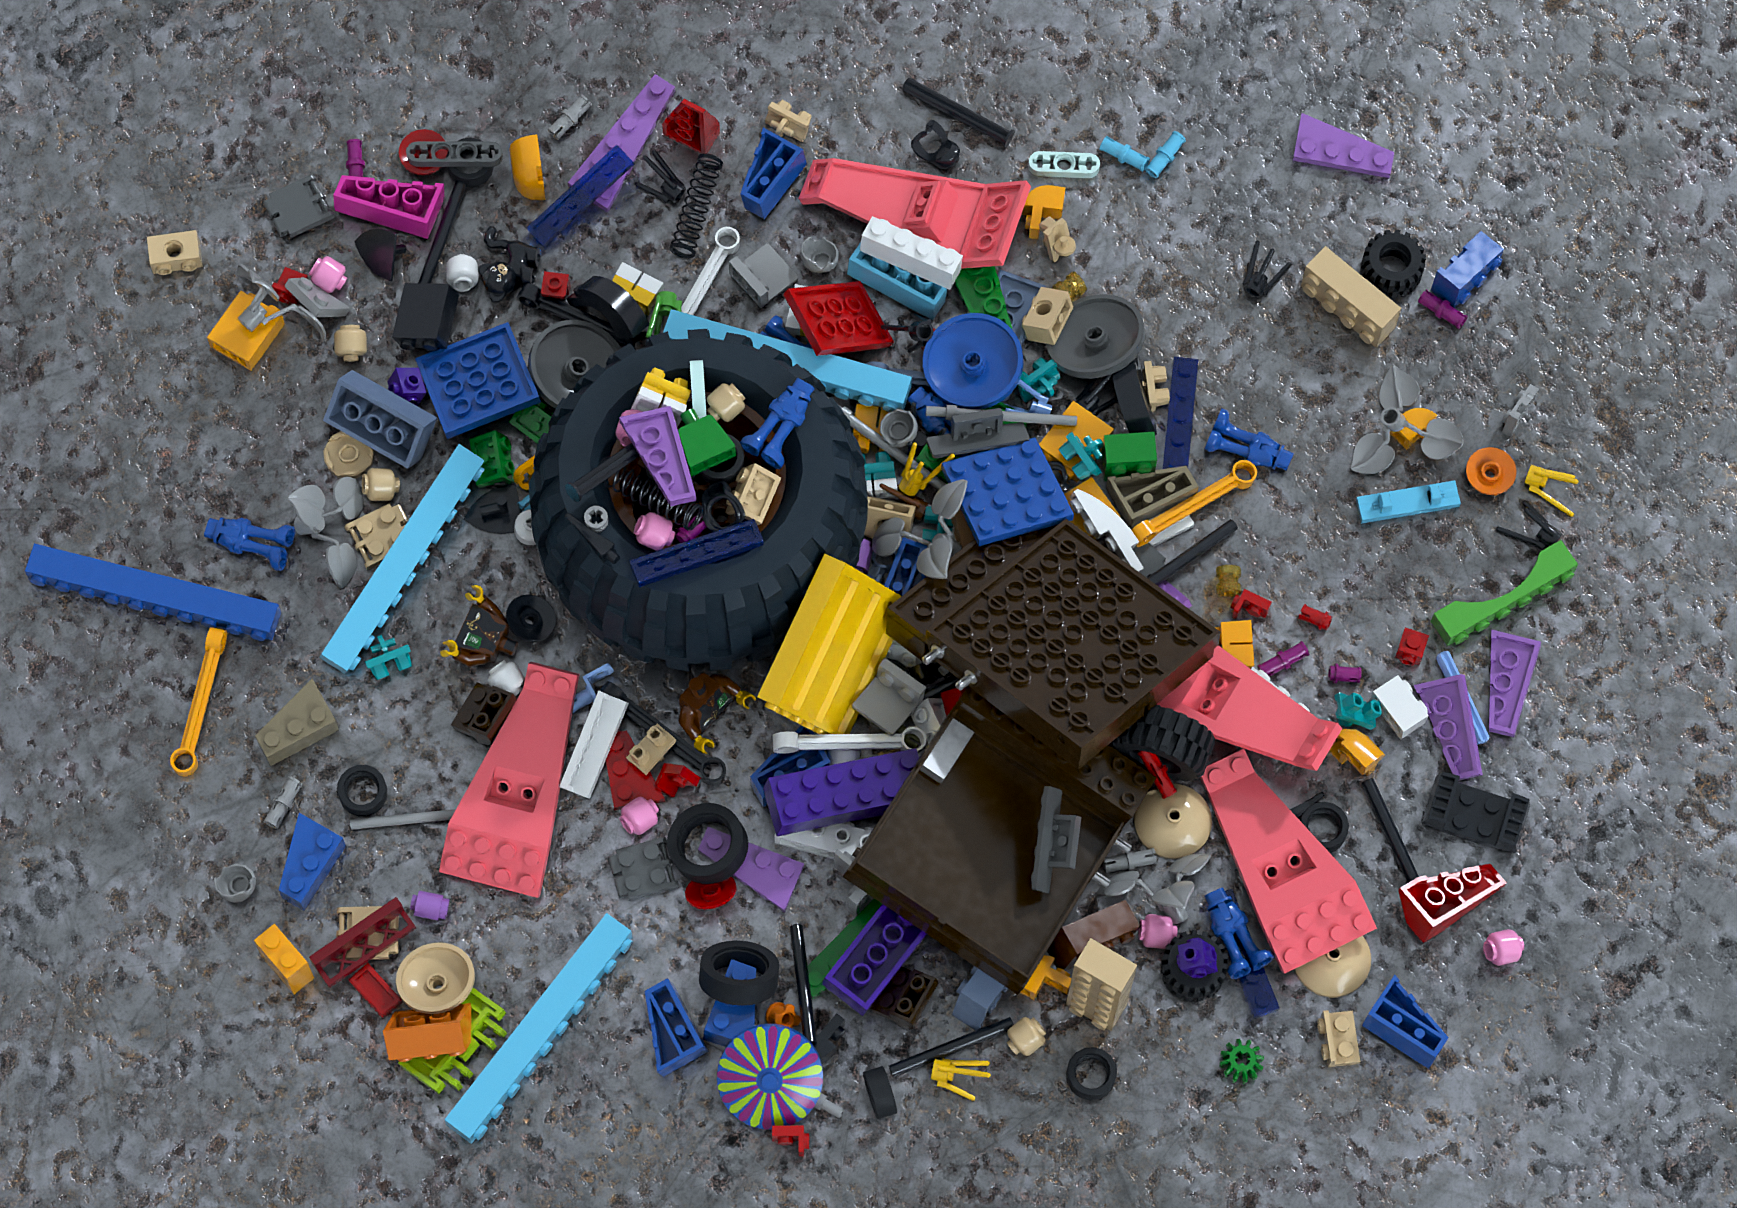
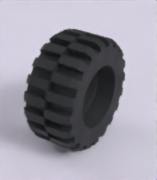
M1146 705L1144 715L1113 740L1111 745L1112 748L1146 771L1148 770L1138 753L1146 751L1156 754L1161 764L1166 765L1168 769L1166 773L1169 778L1189 782L1190 780L1196 781L1204 775L1215 745L1213 733L1205 725L1200 724L1199 721L1187 717V715L1181 712L1178 713L1173 711V709L1164 708L1160 705H1155L1148 711Z

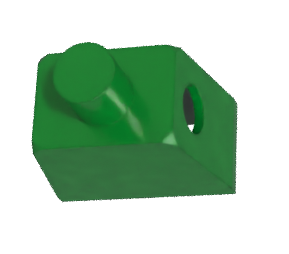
M689 409L681 414L680 417L685 426L679 428L678 433L691 477L736 456L735 444L712 415L699 419L695 409Z

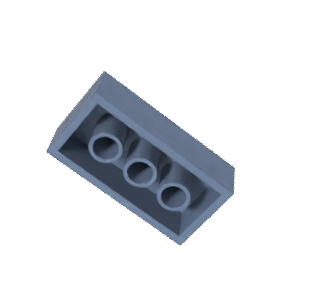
M351 370L338 379L323 421L400 465L410 468L422 459L437 417Z

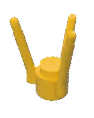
M916 442L912 444L905 468L901 473L902 480L899 483V489L908 496H915L919 489L924 490L927 484L941 471L942 465L941 463L925 479H923V475L920 472L924 466L923 462H919L915 470H910L917 448ZM949 455L943 462L953 460L955 455Z
M1531 464L1525 479V484L1530 485L1529 491L1538 494L1562 512L1573 517L1574 513L1543 492L1539 487L1545 488L1548 478L1578 484L1579 481L1575 479V475L1547 470Z
M945 1058L943 1060L935 1059L931 1080H936L938 1087L946 1088L974 1101L975 1096L947 1083V1081H953L955 1073L989 1078L991 1074L988 1072L956 1068V1066H989L990 1062L950 1060Z

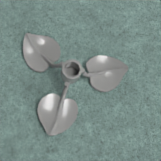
M241 263L238 265L234 275H239L252 281L259 288L251 304L237 318L244 327L253 332L260 323L266 325L270 320L294 310L320 333L322 342H324L326 331L322 323L311 312L300 305L292 304L265 317L264 315L267 311L260 305L265 296L269 294L276 301L280 297L272 286L262 280L256 272Z
M1393 365L1384 377L1379 394L1380 403L1384 408L1381 413V421L1385 425L1383 428L1385 440L1377 433L1366 434L1360 438L1354 449L1351 469L1361 474H1375L1387 469L1395 457L1394 449L1387 445L1390 442V431L1398 432L1404 427H1408L1419 435L1424 436L1421 442V449L1427 457L1434 460L1445 459L1459 450L1464 444L1462 433L1452 422L1442 418L1431 420L1427 425L1426 432L1406 421L1405 416L1401 413L1403 407H1410L1417 401L1420 388L1417 381L1411 375Z
M342 477L336 481L333 487V499L338 507L327 512L323 510L325 496L316 485L299 487L286 497L297 514L294 521L296 532L299 535L311 534L313 539L318 538L333 544V546H329L326 550V562L335 583L340 589L348 584L357 567L356 554L348 543H341L339 545L337 540L319 533L325 527L324 517L341 511L345 519L351 520L356 518L362 511L364 503L362 488L357 479L351 477Z
M962 479L946 484L940 488L933 499L932 512L939 515L938 521L945 533L935 535L932 542L903 531L904 520L897 517L890 518L883 522L875 532L871 547L875 554L881 557L890 556L900 546L902 537H908L928 546L918 556L916 565L918 571L930 578L946 579L949 560L962 549V546L952 538L953 532L947 527L944 518L951 519L960 509L968 481Z
M1195 853L1177 859L1169 868L1170 873L1176 875V883L1157 891L1155 894L1141 879H1137L1139 877L1138 871H1123L1108 878L1111 881L1109 886L1105 888L1101 885L1096 895L1097 897L1100 895L1117 896L1128 892L1135 885H1139L1151 897L1153 902L1158 905L1159 910H1164L1166 916L1171 917L1173 925L1179 924L1189 916L1186 906L1195 888L1192 881H1181L1183 875L1190 876L1201 870L1211 858V854Z

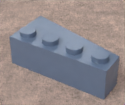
M974 966L971 974H973L969 981L964 979L957 989L959 997L952 1015L976 1031L983 1026L987 1012L991 1014L1002 996L1001 991L1006 993L1008 988Z

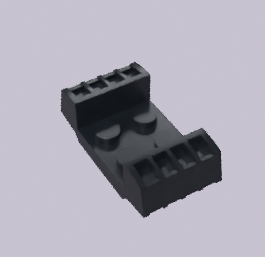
M1442 771L1436 775L1422 824L1490 848L1517 853L1530 809V799L1512 793L1510 799L1464 785L1458 783L1460 776Z

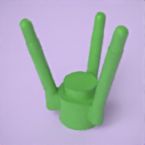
M661 291L656 295L655 307L646 334L647 338L651 337L654 326V335L660 333L663 316L668 317L671 309L682 312V301L677 300L675 293Z

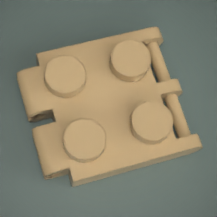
M389 503L344 526L346 531L351 533L356 543L354 545L356 550L361 552L366 562L364 565L367 570L380 565L405 526L403 524L408 522V518L400 504L391 507ZM355 529L358 530V532H359V534H360V536H361V538H362V541L359 540V538H358V536H357V534H356V532H355ZM367 547L372 557V560L369 559L364 548Z
M382 906L338 907L339 930L336 931V937ZM345 915H347V930H344ZM399 916L391 921L389 930L399 931ZM375 932L370 935L368 945L379 946L382 944L384 934ZM398 941L371 960L389 959V954H398ZM351 948L347 952L346 960L360 959L363 949Z

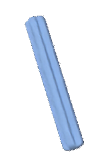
M1443 651L1437 655L1436 660L1445 678L1460 674L1449 651ZM1468 692L1477 745H1480L1489 740V735Z

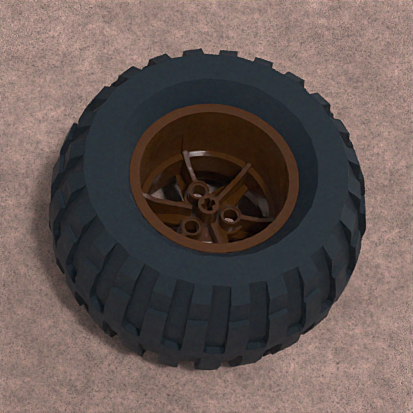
M707 329L688 330V339L670 340L668 331L651 336L646 340V347L635 350L629 343L608 357L607 367L603 368L596 364L583 375L573 388V392H569L566 399L564 397L561 399L548 422V434L543 433L538 441L533 461L534 473L529 481V497L533 538L537 545L547 580L557 588L559 598L570 614L578 620L583 618L592 633L609 646L612 644L617 648L620 645L624 646L625 653L647 664L648 662L653 664L655 658L665 660L666 666L672 669L691 671L692 664L710 663V670L731 669L732 661L742 657H746L748 662L769 657L774 653V646L777 643H783L824 554L843 561L854 568L859 561L860 547L864 539L868 517V496L865 480V460L857 439L851 433L850 420L832 397L828 399L825 394V386L819 379L805 368H801L798 364L792 366L791 358L766 344H763L760 349L754 348L752 340L745 335L727 332L724 340L710 338V333ZM703 360L706 415H710L707 411L710 407L707 403L708 395L722 383L728 385L732 383L746 398L743 401L745 408L732 421L725 422L720 418L717 422L726 434L732 435L739 442L743 437L754 434L762 426L770 414L768 408L771 402L778 398L786 390L787 386H792L797 378L812 385L815 389L810 395L811 402L808 403L805 420L801 426L793 428L782 445L781 453L785 462L781 469H776L767 464L762 459L761 453L776 434L782 421H779L772 429L758 456H753L744 450V467L756 463L781 477L763 523L760 525L754 524L748 529L740 523L738 526L722 534H714L707 527L694 539L692 545L688 544L681 547L671 544L670 546L665 545L661 550L656 551L637 542L636 535L634 534L637 522L633 515L634 502L631 500V496L624 497L622 491L615 492L613 487L607 488L604 482L584 494L579 502L573 501L566 492L565 485L567 483H574L597 467L606 456L611 457L625 447L616 437L619 417L626 410H631L647 372L650 373L653 368L663 370L665 373L664 379L670 382H674L675 378H682L688 381V389L691 390L690 361ZM692 390L686 403V411L693 409ZM682 420L679 423L677 430L685 426ZM640 456L626 465L623 477L615 485L616 490L622 489V483L626 474L631 469H634V477L627 488L624 489L625 495L630 494L632 484L639 474H643V481L640 487L648 479L646 465ZM714 466L709 468V470L715 472ZM623 468L619 471L616 481L622 474ZM631 472V473L629 474V476L627 477L626 482H625V485L628 483L629 479L631 478L632 472ZM615 474L606 481L607 485H613ZM696 474L692 481L696 493V501L693 502L702 505L701 495L711 484L707 482L704 485L696 484L695 481L701 478L699 474ZM640 476V477L638 478V480L636 481V484H635V486H634V489L637 487L638 483L640 482L641 476ZM736 480L728 484L731 492L737 486L738 482ZM650 482L646 484L644 488L645 490L648 488ZM651 485V487H650V489H649V491H648L649 493H650L651 490L653 489V486H652V485ZM637 489V491L632 495L634 499L636 498V494H637V492H638V489ZM657 489L654 490V492H653V494H652L653 496H654L655 493L657 492ZM659 491L656 497L657 499H659L660 494L662 493L661 491ZM721 499L714 503L711 509L713 518L719 515L727 518L724 522H717L721 527H725L736 520L734 514L728 515L725 513L728 507L726 504L727 499ZM692 502L686 503L685 508L680 513L682 517L676 520L678 523L683 522L685 511ZM683 504L680 505L678 512L682 508ZM677 505L667 513L669 518L670 515L675 513ZM592 506L604 508L608 515V525L606 529L598 532V534L615 543L614 549L617 550L616 553L620 556V560L616 564H612L608 559L603 563L580 532L566 519L565 515L570 513L585 525L584 514L588 508ZM697 508L696 511L693 513V515L691 516L690 521H691V520L695 517V515L698 513L699 508ZM594 514L591 516L592 524H595L596 521L597 524L601 523V515L597 514L596 517ZM671 520L672 531L676 535L678 533L677 529L683 528V524L676 525L675 521ZM712 536L725 542L710 547Z

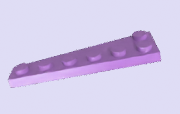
M655 74L569 180L568 187L608 212L619 194L625 178L630 174L635 160L641 154L646 140L656 127V122L660 119L672 98L675 86Z

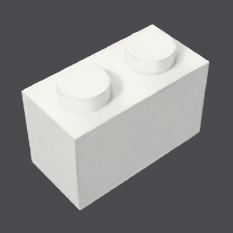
M1397 675L1374 690L1370 700L1374 699L1381 703L1382 716L1401 740L1424 725L1429 715L1427 714L1428 709L1421 700L1417 701L1412 694L1413 690L1406 680L1402 681Z

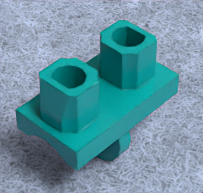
M1040 357L1032 365L1034 372L1028 375L1022 371L1020 379L1040 395L1044 393L1050 398L1055 394L1052 387L1058 383L1057 380L1061 376L1053 359L1047 361ZM1017 384L1021 399L1025 403L1034 398V396Z
M1073 432L1069 433L1066 436L1068 441L1059 448L1060 453L1067 461L1076 455H1079L1082 461L1072 467L1073 472L1080 480L1089 477L1091 474L1097 477L1102 471L1091 455L1093 454L1097 460L1101 459L1103 454L1100 449L1104 443L1101 439L1093 441L1088 435L1083 439L1087 445L1085 447L1077 435L1075 436Z
M381 634L377 636L379 644L371 646L370 649L373 654L382 651L383 654L364 661L367 669L370 668L376 680L389 676L385 662L394 658L399 671L411 667V659L408 653L411 650L407 644L388 651L389 647L397 645L395 639L391 638L384 641Z
M1339 692L1334 695L1338 704L1336 717L1341 726L1350 727L1356 724L1370 730L1376 727L1375 718L1382 714L1379 701L1374 699L1369 702L1363 701L1361 695L1357 693L1346 695Z

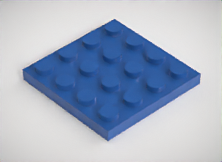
M508 322L448 345L447 349H438L415 358L447 439L541 402Z
M1036 437L1025 441L1023 444L987 450L943 462L941 465V470L948 483L962 479L968 481L960 509L978 546L1058 525L1065 519L1072 521L1074 518V513Z

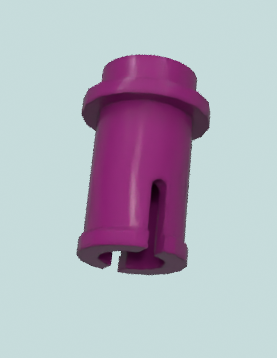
M696 514L695 517L689 522L688 527L693 523V521L695 520L697 514ZM703 520L691 531L680 527L677 529L678 533L675 537L683 546L692 545L694 539L707 526Z
M1337 663L1334 666H1329L1328 680L1333 681L1334 684H1337L1338 681L1360 683L1361 667L1339 666Z

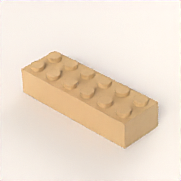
M1090 938L1074 965L1066 1002L1069 1011L1079 1017L1086 1016L1092 1020L1091 1023L1101 1030L1108 1029L1112 1031L1127 1006L1137 964Z

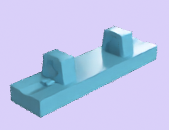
M1455 480L1356 498L1361 524L1457 508L1461 505ZM1427 493H1431L1430 503Z

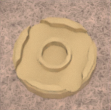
M342 431L332 435L328 440L329 442L323 451L324 461L329 471L336 477L356 479L366 474L372 467L374 450Z

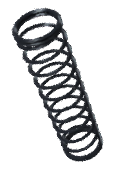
M708 153L698 155V162L695 164L697 170L693 171L692 176L694 179L690 180L691 187L687 189L689 196L684 199L686 205L682 206L683 213L679 215L680 222L676 225L678 231L674 232L675 240H672L669 250L674 255L681 258H693L696 254L693 248L698 247V245L692 240L677 239L676 234L680 232L690 239H700L701 237L694 231L679 230L678 226L683 224L692 230H703L700 224L692 221H682L681 217L686 215L694 221H706V218L700 214L684 212V208L688 206L699 213L709 212L702 205L688 204L687 199L690 197L698 203L711 204V200L707 197L690 195L689 191L694 189L702 195H714L711 189L693 186L692 182L696 180L707 187L717 186L711 179L696 178L695 173L698 171L706 177L717 179L719 174L709 169L720 170L723 167V161L719 157ZM700 158H710L717 162L711 160H701ZM701 164L709 169H698L697 165ZM701 171H708L716 174L717 176H710ZM699 179H700V180L710 181V182H712L714 185L705 184V183L699 181ZM696 188L708 190L712 194L703 193ZM693 197H700L709 202H702ZM691 206H698L705 209L706 211H700ZM688 214L699 216L704 220L695 219ZM685 223L697 225L701 229L693 228ZM683 232H689L697 235L698 237H692L686 235ZM681 241L693 243L695 246L684 244ZM675 247H680L689 250L690 252H692V254L682 253L678 251Z
M610 456L603 458L598 465L606 461ZM626 466L623 468L622 474L617 481L616 478L619 471L616 472L613 485H607L606 481L609 478L603 481L607 488L613 487L615 492L622 491L624 497L631 496L633 502L639 501L641 506L648 505L650 511L657 510V514L661 516L666 515L667 520L671 521L674 519L676 525L683 524L684 529L687 531L693 530L702 517L703 507L695 502H692L687 507L683 522L678 523L676 518L683 511L686 503L683 504L679 512L680 505H677L673 518H669L667 515L674 507L671 506L669 508V503H667L665 513H660L659 508L666 501V498H664L660 503L663 493L660 494L657 507L652 509L650 503L653 502L660 491L658 487L657 492L651 499L655 488L658 486L657 484L650 492L648 503L643 504L641 499L647 494L652 485L651 478L647 479L643 484L639 498L634 499L632 495L640 487L643 481V474H639L635 478L630 494L625 495L624 489L631 483L635 473L634 469H631L626 474L622 483V489L616 490L615 485L623 477ZM632 472L631 478L629 479L628 483L625 485V482H626L627 477H628L629 474ZM641 476L640 482L638 483L637 487L634 489V486H635V484H636V481H637L638 478ZM650 481V483H649V485H648V488L646 489V491H645L644 494L642 495L643 490H644L646 484ZM699 508L695 520L688 527L691 516L696 511V509Z

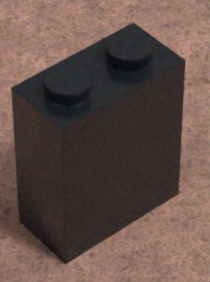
M404 283L392 338L402 349L409 351L415 348H424L428 351L447 349L459 294L450 284Z

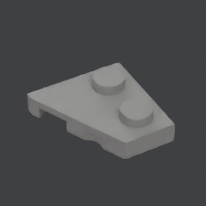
M289 278L284 286L315 317L346 316L350 310L347 305L313 284L307 278Z
M1530 384L1526 391L1521 390L1514 401L1516 405L1512 410L1509 409L1502 420L1505 424L1502 433L1509 437L1512 436L1535 400L1539 390L1537 387Z

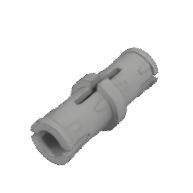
M581 94L568 109H564L561 112L562 115L547 129L548 132H553L552 136L559 140L572 125L574 126L579 122L578 119L592 106V103L590 101L586 102L588 99Z
M290 776L287 777L278 796L274 797L272 808L263 821L266 825L279 829L288 810L292 809V802L303 785L299 780Z
M1154 848L1131 852L1130 850L1128 853L1125 852V854L1106 857L1103 861L1105 873L1124 869L1133 871L1135 867L1157 864V858L1154 856L1155 850Z

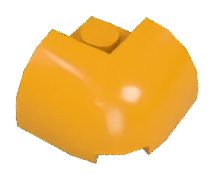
M536 134L521 137L511 143L509 148L515 187L522 196L530 200H546L538 136Z
M1342 729L1329 750L1341 764L1348 760L1362 775L1365 774L1366 776H1369L1375 770L1377 763L1385 757V754L1367 735L1356 729Z

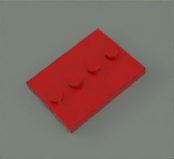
M861 281L788 288L783 294L816 356L888 348L894 342L889 331L881 329V325L885 324Z

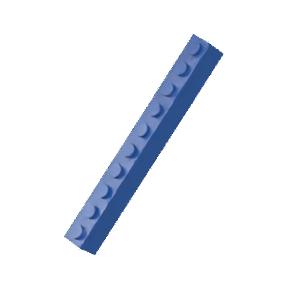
M35 543L25 569L30 582L38 586L48 584L62 592L72 590L79 592L81 596L86 598H94L96 596L103 598L105 602L116 605L120 602L128 604V607L134 610L141 611L144 608L152 610L158 616L166 617L167 614L176 616L178 620L186 623L196 621L207 628H216L217 626L225 628L227 632L234 635H240V633L249 634L251 638L259 641H264L265 639L273 640L281 615L279 604Z

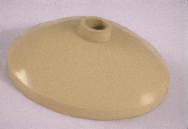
M1173 784L1177 792L1165 799L1162 798L1157 787L1147 792L1134 816L1135 831L1142 845L1147 850L1154 848V855L1165 859H1179L1195 854L1204 846L1211 832L1212 816L1208 804L1195 790L1180 784ZM1177 813L1179 815V818L1173 820L1171 819L1170 814Z
M1363 936L1332 950L1338 953L1337 958H1332L1328 952L1295 968V973L1300 982L1311 992L1329 998L1343 997L1356 991L1366 980L1371 967L1370 949Z
M430 943L413 950L402 961L396 975V987L402 1001L411 1009L425 1014H439L454 1009L468 997L475 981V971L469 956L459 947L448 943ZM438 985L442 986L439 989H435V987Z

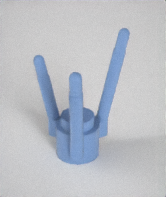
M1020 379L1018 385L1038 399V401L1032 400L1028 410L1009 404L1006 405L1013 409H1005V411L1050 414L1052 405L1047 404L1049 398L1040 395Z

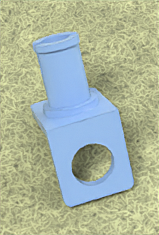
M609 663L582 676L586 683V689L575 695L573 713L594 702L597 692L593 683L614 672Z

